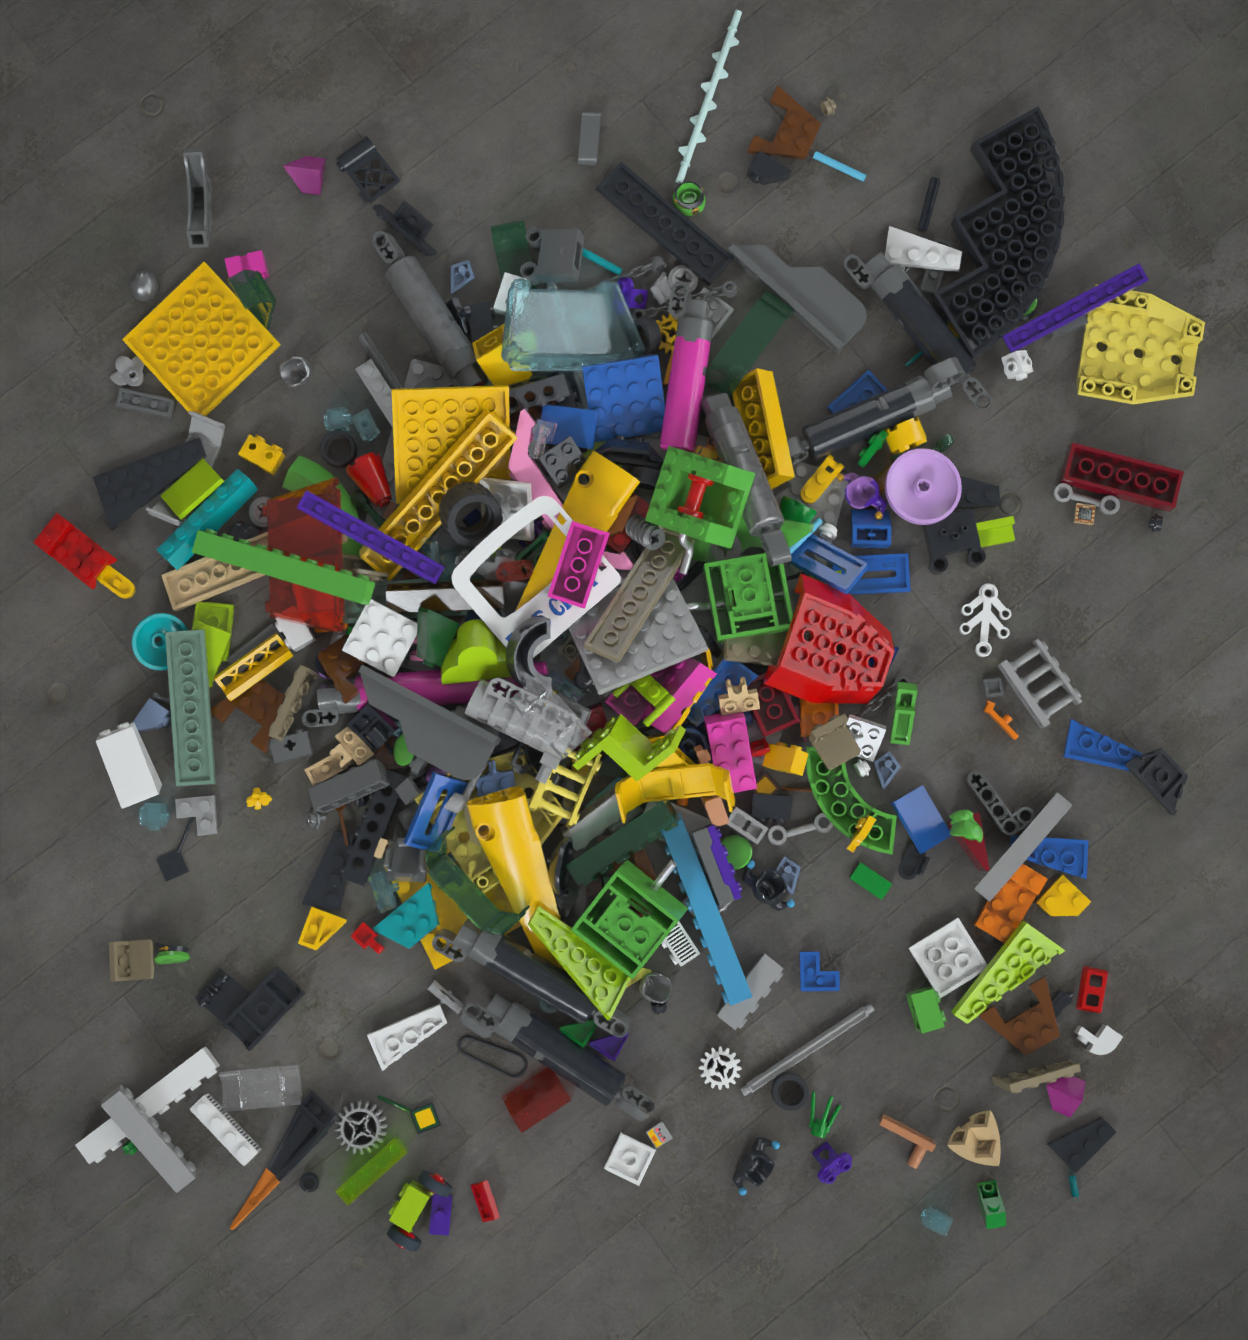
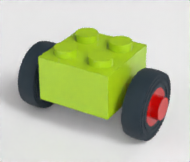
M423 1170L418 1177L420 1183L414 1180L410 1184L406 1182L399 1194L401 1200H396L388 1213L392 1215L389 1221L394 1224L387 1231V1236L398 1247L414 1252L419 1249L422 1241L412 1233V1227L431 1195L435 1193L448 1197L453 1188L441 1175Z

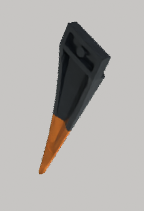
M311 1090L298 1106L267 1168L230 1225L231 1230L235 1229L328 1134L329 1128L339 1118L316 1092Z

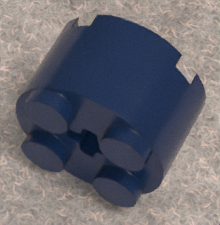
M685 723L681 725L686 731L678 748L697 764L699 762L694 746L701 744L704 750L708 749L707 734L703 728L697 727L693 723ZM687 742H691L690 747H686Z

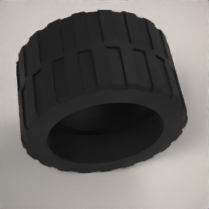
M462 482L461 484H456L443 495L439 504V517L442 525L457 544L465 547L478 546L503 522V512L492 493L480 483ZM472 502L486 504L485 513L479 522L468 527L455 525L456 516L462 507Z

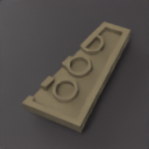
M788 632L726 639L724 641V660L776 666Z
M303 665L296 669L293 675L294 680L286 690V698L278 708L277 718L271 724L268 736L282 742L294 721L293 714L297 713L302 707L303 696L305 694L309 695L312 689L310 686L312 680H317L320 674Z
M1068 1060L1045 1065L1044 1070L1043 1068L1028 1069L1026 1074L1012 1072L1008 1073L1009 1077L1001 1079L1000 1076H994L992 1079L994 1085L1010 1093H1019L1027 1087L1036 1088L1040 1083H1052L1060 1077H1072L1074 1073L1080 1072L1081 1069L1079 1063Z

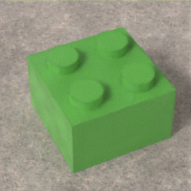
M925 987L905 993L916 1031L923 1034L945 1027L943 1022H946L943 1010L940 1011L939 1009L940 997L937 991H934L933 988Z

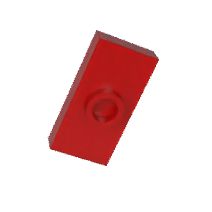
M488 1180L471 1184L482 1222L500 1218Z

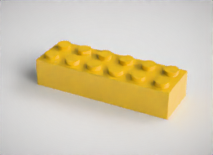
M756 368L730 385L734 405L739 410L770 487L774 489L795 476L773 372Z

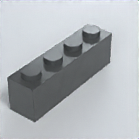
M371 759L360 767H352L346 773L334 775L325 782H318L308 790L314 810L324 814L389 786L390 782L385 764L377 759Z

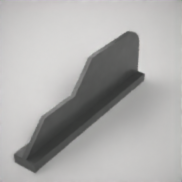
M733 243L728 248V253L734 257V261L837 355L864 326L867 317L864 305L822 266L789 267L766 245L736 246Z
M363 665L358 672L361 674L369 704L400 721L409 753L458 779L470 780L482 772L501 738Z

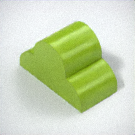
M470 620L463 623L457 631V639L452 640L442 664V685L511 677L506 664V647L483 620Z

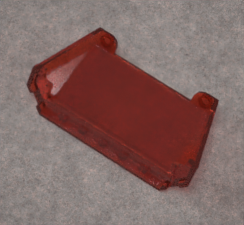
M338 477L268 499L266 505H262V515L267 520L268 551L272 552L274 548L284 551L283 555L288 557L290 553L301 556V561L306 562L308 558L318 561L317 565L321 567L324 564L335 566V571L340 572L343 569L342 533L297 509L306 490L341 509L340 489H337V485H339ZM269 576V601H265V612H269V617L330 632H343V623H340V617L344 616V598Z

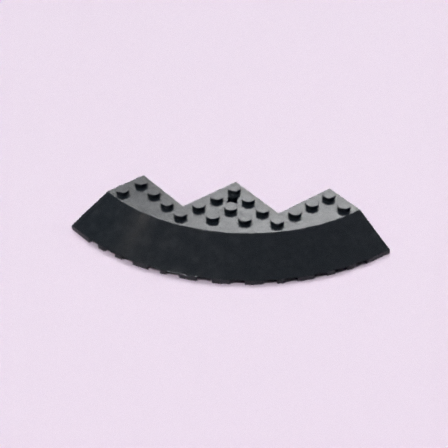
M1039 106L973 142L970 149L996 192L995 195L957 215L951 222L952 228L977 269L935 292L931 300L946 325L972 358L1000 340L1028 311L1051 272L1060 246L1065 213L1064 178L1054 138L1051 136L1049 125Z

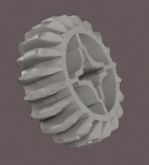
M359 1100L357 1107L354 1102H351V1110L345 1106L343 1108L345 1113H338L342 1120L337 1119L335 1121L340 1126L335 1127L334 1131L341 1132L336 1136V1139L342 1137L343 1140L340 1142V1145L342 1146L347 1143L346 1151L353 1147V1154L357 1153L358 1148L361 1155L365 1153V1148L368 1153H371V1145L377 1149L379 1145L376 1141L379 1143L384 1142L380 1135H387V1132L382 1130V1128H387L388 1124L381 1123V1121L386 1119V1116L379 1117L382 1109L375 1112L374 1110L377 1105L374 1104L369 1108V1101H366L365 1105L362 1106V1101ZM355 1112H366V1115L361 1120L350 1117ZM371 1116L376 1122V1133L369 1126ZM366 1119L364 1123L366 1130H362L357 1134V1125H360ZM346 1122L353 1128L351 1138L346 1132ZM361 1135L372 1138L371 1141L366 1143L356 1142Z

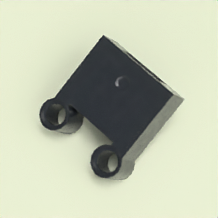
M973 509L954 512L940 522L922 525L930 559L929 570L932 574L940 575L947 569L948 560L944 557L945 555L969 551L966 556V563L972 568L980 566L985 561L986 554L981 549ZM973 553L979 555V562H974L972 560L971 555ZM934 561H940L943 568L941 570L936 569Z

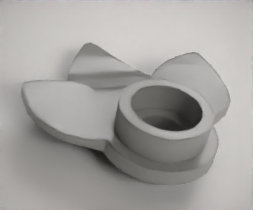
M137 355L132 360L126 356L118 357L115 362L118 371L113 373L110 379L119 386L126 384L130 386L141 385L144 380L142 370L145 364Z

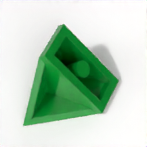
M593 1019L586 1021L584 1024L578 1022L560 1026V1031L584 1048L597 1025Z

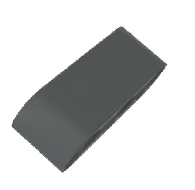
M582 111L578 153L579 165L597 166L601 112Z

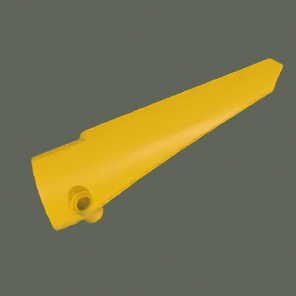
M592 451L576 474L562 508L574 522L607 532L640 481L610 460ZM581 474H586L589 477V483L586 485L580 484L578 477ZM559 513L557 520L563 525L567 520ZM556 524L552 528L516 611L545 589L553 580L566 540V536Z
M514 786L469 800L466 804L472 829L534 952L564 969L527 925L538 906L559 920L560 916L525 792L520 786ZM480 826H487L484 831H478Z

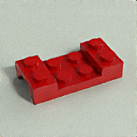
M58 513L54 515L33 542L93 590L96 587L97 577L104 568L117 561L114 556Z

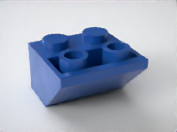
M851 509L850 547L889 548L891 545L889 510H885L882 519L878 520L875 518L877 510Z

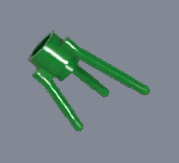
M812 1092L810 1122L808 1126L812 1128L810 1134L825 1138L826 1133L830 1132V1128L841 1108V1105H837L829 1122L826 1121L833 1096L829 1097L822 1119L817 1118L815 1122V1092Z

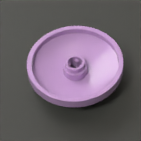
M914 449L902 454L890 466L886 475L885 493L891 508L902 519L913 524L930 525L942 521L953 512L961 497V479L955 465L946 456L931 449Z

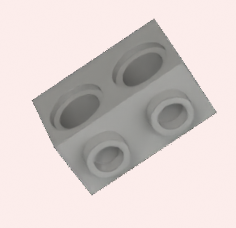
M737 807L733 809L728 817L730 823L726 824L756 845L759 844L768 830L766 826Z

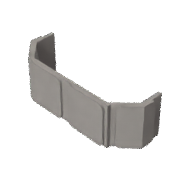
M189 411L188 414L192 418L189 434L185 442L200 437L207 454L204 460L213 467L222 446L225 425L196 412ZM172 482L171 484H169V485L165 488V490L163 491V493H164L168 488H170L174 483ZM162 498L152 509L146 508L149 515L178 527L193 512L192 510L181 520Z

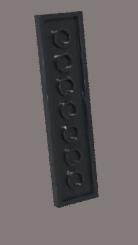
M622 162L596 187V191L708 286L734 260L731 254Z

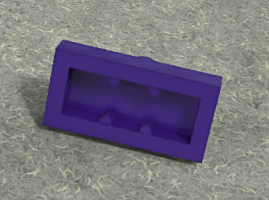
M435 1193L432 1195L429 1234L449 1236L452 1194H449L448 1197Z

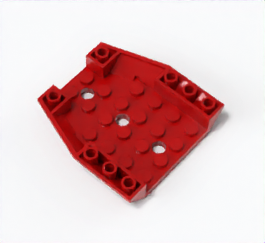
M800 574L794 591L800 594L778 663L776 666L769 665L763 684L811 703L867 704L884 685L895 652L891 632L850 594H844L823 582ZM807 630L810 632V639L808 641L804 639V633ZM838 644H841L843 648L840 654L836 652ZM870 657L874 659V665L872 667H869L868 660Z

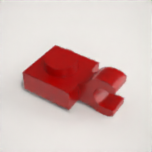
M362 922L350 936L365 950L370 946L377 954H381L385 949L375 940L378 934L365 922Z

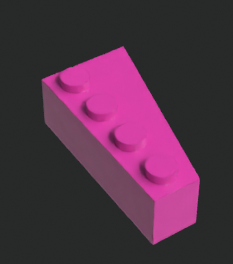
M693 658L676 663L670 673L666 675L662 687L676 700L651 725L666 734L682 716L681 711L690 707L694 702L692 698L698 691L702 692L706 688V681L709 678L713 679L717 673ZM651 703L644 710L641 717L642 720H645L656 709Z

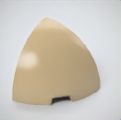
M991 1110L976 1113L969 1117V1122L963 1127L958 1126L948 1141V1147L959 1156L972 1162L999 1166L1001 1153L1000 1136Z

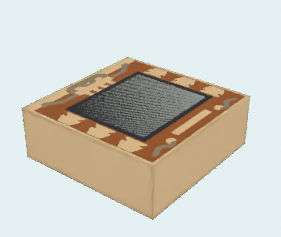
M1076 503L1073 523L1093 525L1096 505Z

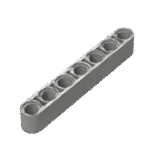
M1057 792L981 880L975 890L990 902L1073 804Z

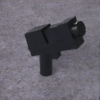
M1060 990L1051 999L1056 1018L1073 1001L1071 998L1074 995L1070 991L1065 993L1063 990ZM1031 999L1029 1007L1039 1003V1001Z

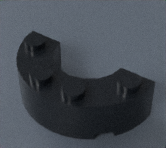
M539 615L527 619L512 633L506 648V664L511 677L521 687L536 695L551 697L552 678L544 673L537 672L533 664V654L536 647L544 640L551 639L550 619Z

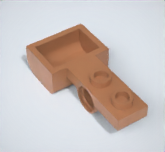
M701 744L694 746L699 764L708 763L711 760L708 750H704ZM717 795L700 797L704 810L712 824L722 826L730 823L721 797Z

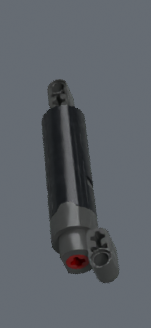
M882 252L873 257L867 264H864L857 255L847 256L844 260V267L857 286L861 289L872 287L895 319L904 326L905 332L932 366L949 358L956 357L966 373L965 378L958 382L963 385L964 394L977 410H988L991 406L990 395L976 378L970 377V374L977 368L976 362L936 310L929 305L926 297L902 266L896 264L892 267ZM852 260L858 262V266L854 269L848 267V263ZM860 271L864 277L868 276L867 283L861 282V277L858 274ZM968 383H970L971 385L974 383L976 384L974 389L977 393L980 390L982 391L981 393L977 394L974 399L972 398V396H974L975 393L971 389L967 390ZM981 397H985L988 400V404L984 407L979 406L977 400Z
M956 357L949 358L929 367L925 371L924 377L921 375L804 426L802 434L805 440H802L799 436L787 440L792 465L806 459L809 455L808 450L812 457L818 460L867 439L874 434H878L882 430L885 431L904 421L936 409V404L952 397L950 386L965 378L966 373Z
M467 918L457 935L450 930L442 929L439 930L432 941L433 948L455 962H461L468 956L581 1024H584L593 1015L597 1026L616 1037H623L628 1032L631 1024L629 1016L615 1009L611 1019L607 1021L567 971L488 924L483 928ZM439 938H444L447 943H442ZM616 1023H622L625 1027L620 1028Z
M496 994L486 1009L476 1003H468L463 1009L460 1021L464 1026L484 1038L490 1037L493 1032L497 1033L604 1106H608L616 1097L618 1107L639 1121L647 1120L654 1112L655 1103L651 1098L632 1086L622 1088L626 1074L587 1048H582L560 1030L515 1001L511 1004ZM467 1012L472 1013L474 1017L469 1016Z

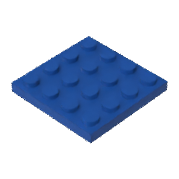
M657 354L582 366L588 410L598 411L594 442L614 438V436L630 437L662 432L665 404Z

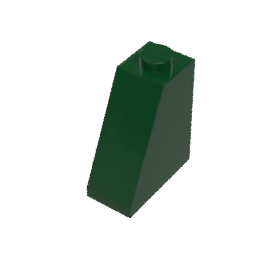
M419 607L417 615L416 657L422 659V664L433 668L434 665L442 667L459 623L429 609Z

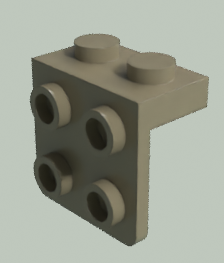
M343 553L337 554L336 571L338 572L341 569L352 572L351 576L365 575L370 577L369 581L382 582V579L388 578V573L374 571V568L361 559L360 556Z
M845 713L841 716L835 715L831 717L828 723L824 725H816L812 728L809 737L813 747L829 770L856 757L861 752L860 747L846 727L848 718Z
M152 940L109 942L110 982L153 979L154 948Z

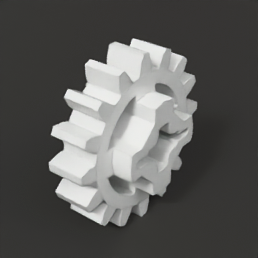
M719 1046L718 1051H715L712 1047V1053L705 1052L707 1058L700 1059L704 1063V1065L699 1066V1069L704 1070L700 1076H706L704 1083L711 1082V1088L718 1085L719 1090H721L722 1085H725L728 1089L729 1082L736 1083L734 1077L740 1078V1075L736 1073L738 1070H741V1067L737 1066L740 1059H734L736 1053L729 1054V1048L722 1051V1047ZM719 1055L727 1056L730 1060L724 1061L720 1059ZM713 1058L712 1066L707 1069L709 1060ZM716 1060H718V1062L722 1066L725 1065V1067L723 1068L724 1076H722V1074L718 1070L715 1071V1069L717 1068ZM733 1067V1072L731 1076L728 1078V1070ZM716 1075L720 1077L721 1081H716L710 1076Z

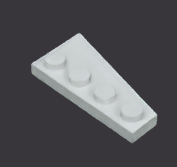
M889 226L885 257L891 265L900 264L905 267L959 272L962 251Z
M437 1004L368 1033V1039L382 1071L391 1063L401 1058L410 1049L417 1046L422 1040L428 1038L447 1023V1019L441 1005Z

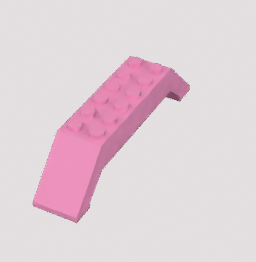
M523 409L520 412L516 430L518 438L513 444L509 462V469L511 470L509 475L513 481L531 483L532 501L541 496H548L556 500L562 507L563 501L532 458L536 431L540 428L531 415ZM543 514L544 520H542V523L547 530L552 531L555 523L548 515ZM603 552V556L616 570L631 571L634 566L625 552L621 554ZM600 561L599 567L607 568L604 565V563Z

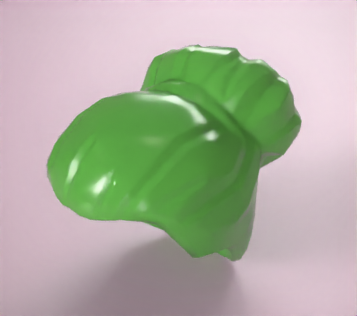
M970 810L955 811L949 816L952 819L950 835L963 836L970 841H982L983 831L979 824L974 821L973 813Z

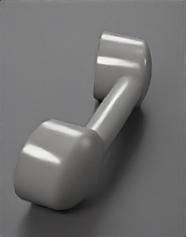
M1066 483L1058 484L1053 490V497L1058 502H1066L1071 499L1096 505L1099 511L1105 515L1114 514L1120 508V502L1114 496H1105L1102 499L1074 493L1070 485Z
M482 772L477 777L469 780L462 795L457 792L454 793L444 808L453 813L462 811Z
M824 813L817 815L813 823L788 830L781 826H773L768 832V840L772 845L780 846L785 843L788 837L813 830L827 833L832 829L833 824Z

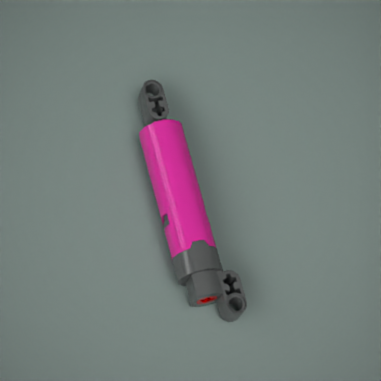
M682 281L672 285L669 301V312L678 323L659 447L664 451H667L668 446L694 453L713 323L708 321L710 308L708 303L701 300H690L691 291L687 284ZM679 289H686L683 295H677ZM680 306L682 311H679L678 314H676L675 310L677 311Z

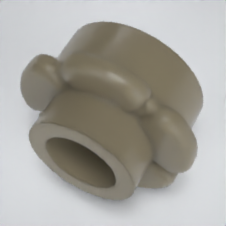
M826 97L824 101L820 102L821 110L825 116L834 115L836 104L833 99Z

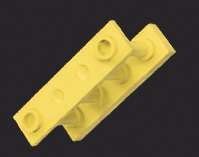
M567 748L564 755L576 759L574 756L577 752ZM597 754L586 763V765L590 766L586 777L558 765L557 769H553L551 774L557 772L582 783L579 794L552 783V780H549V776L546 784L537 782L528 803L529 810L534 812L537 808H543L568 819L565 827L569 828L573 824L576 825L580 816L578 810L594 772H598L601 767L602 761L600 758L602 755ZM550 790L575 801L572 811L569 812L544 801V798H542L544 791Z

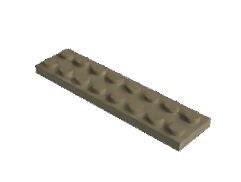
M659 526L665 533L663 545L656 550L644 549L585 641V649L617 663L621 661L683 562L686 549L679 542V532ZM687 536V540L693 546L695 543L694 538Z

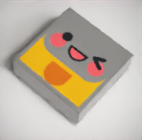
M663 1121L646 1131L656 1149L673 1139Z

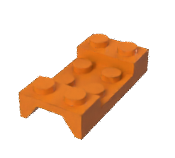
M1022 864L990 902L986 901L973 925L1005 944L1021 923L1035 897L1039 895L1048 879Z

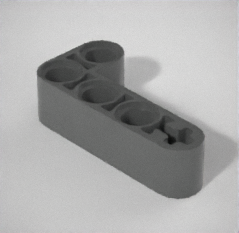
M971 771L965 775L964 782L1002 835H1014L1034 820V812L1029 807H1021L1011 813L980 771ZM972 776L978 777L977 783H971ZM980 785H984V787L976 790ZM984 790L990 793L988 801L982 799L981 794ZM995 806L1001 808V815L998 817L993 814ZM1023 810L1028 813L1026 821H1022L1020 818V813ZM1006 822L1012 824L1013 829L1011 832H1007L1004 829Z

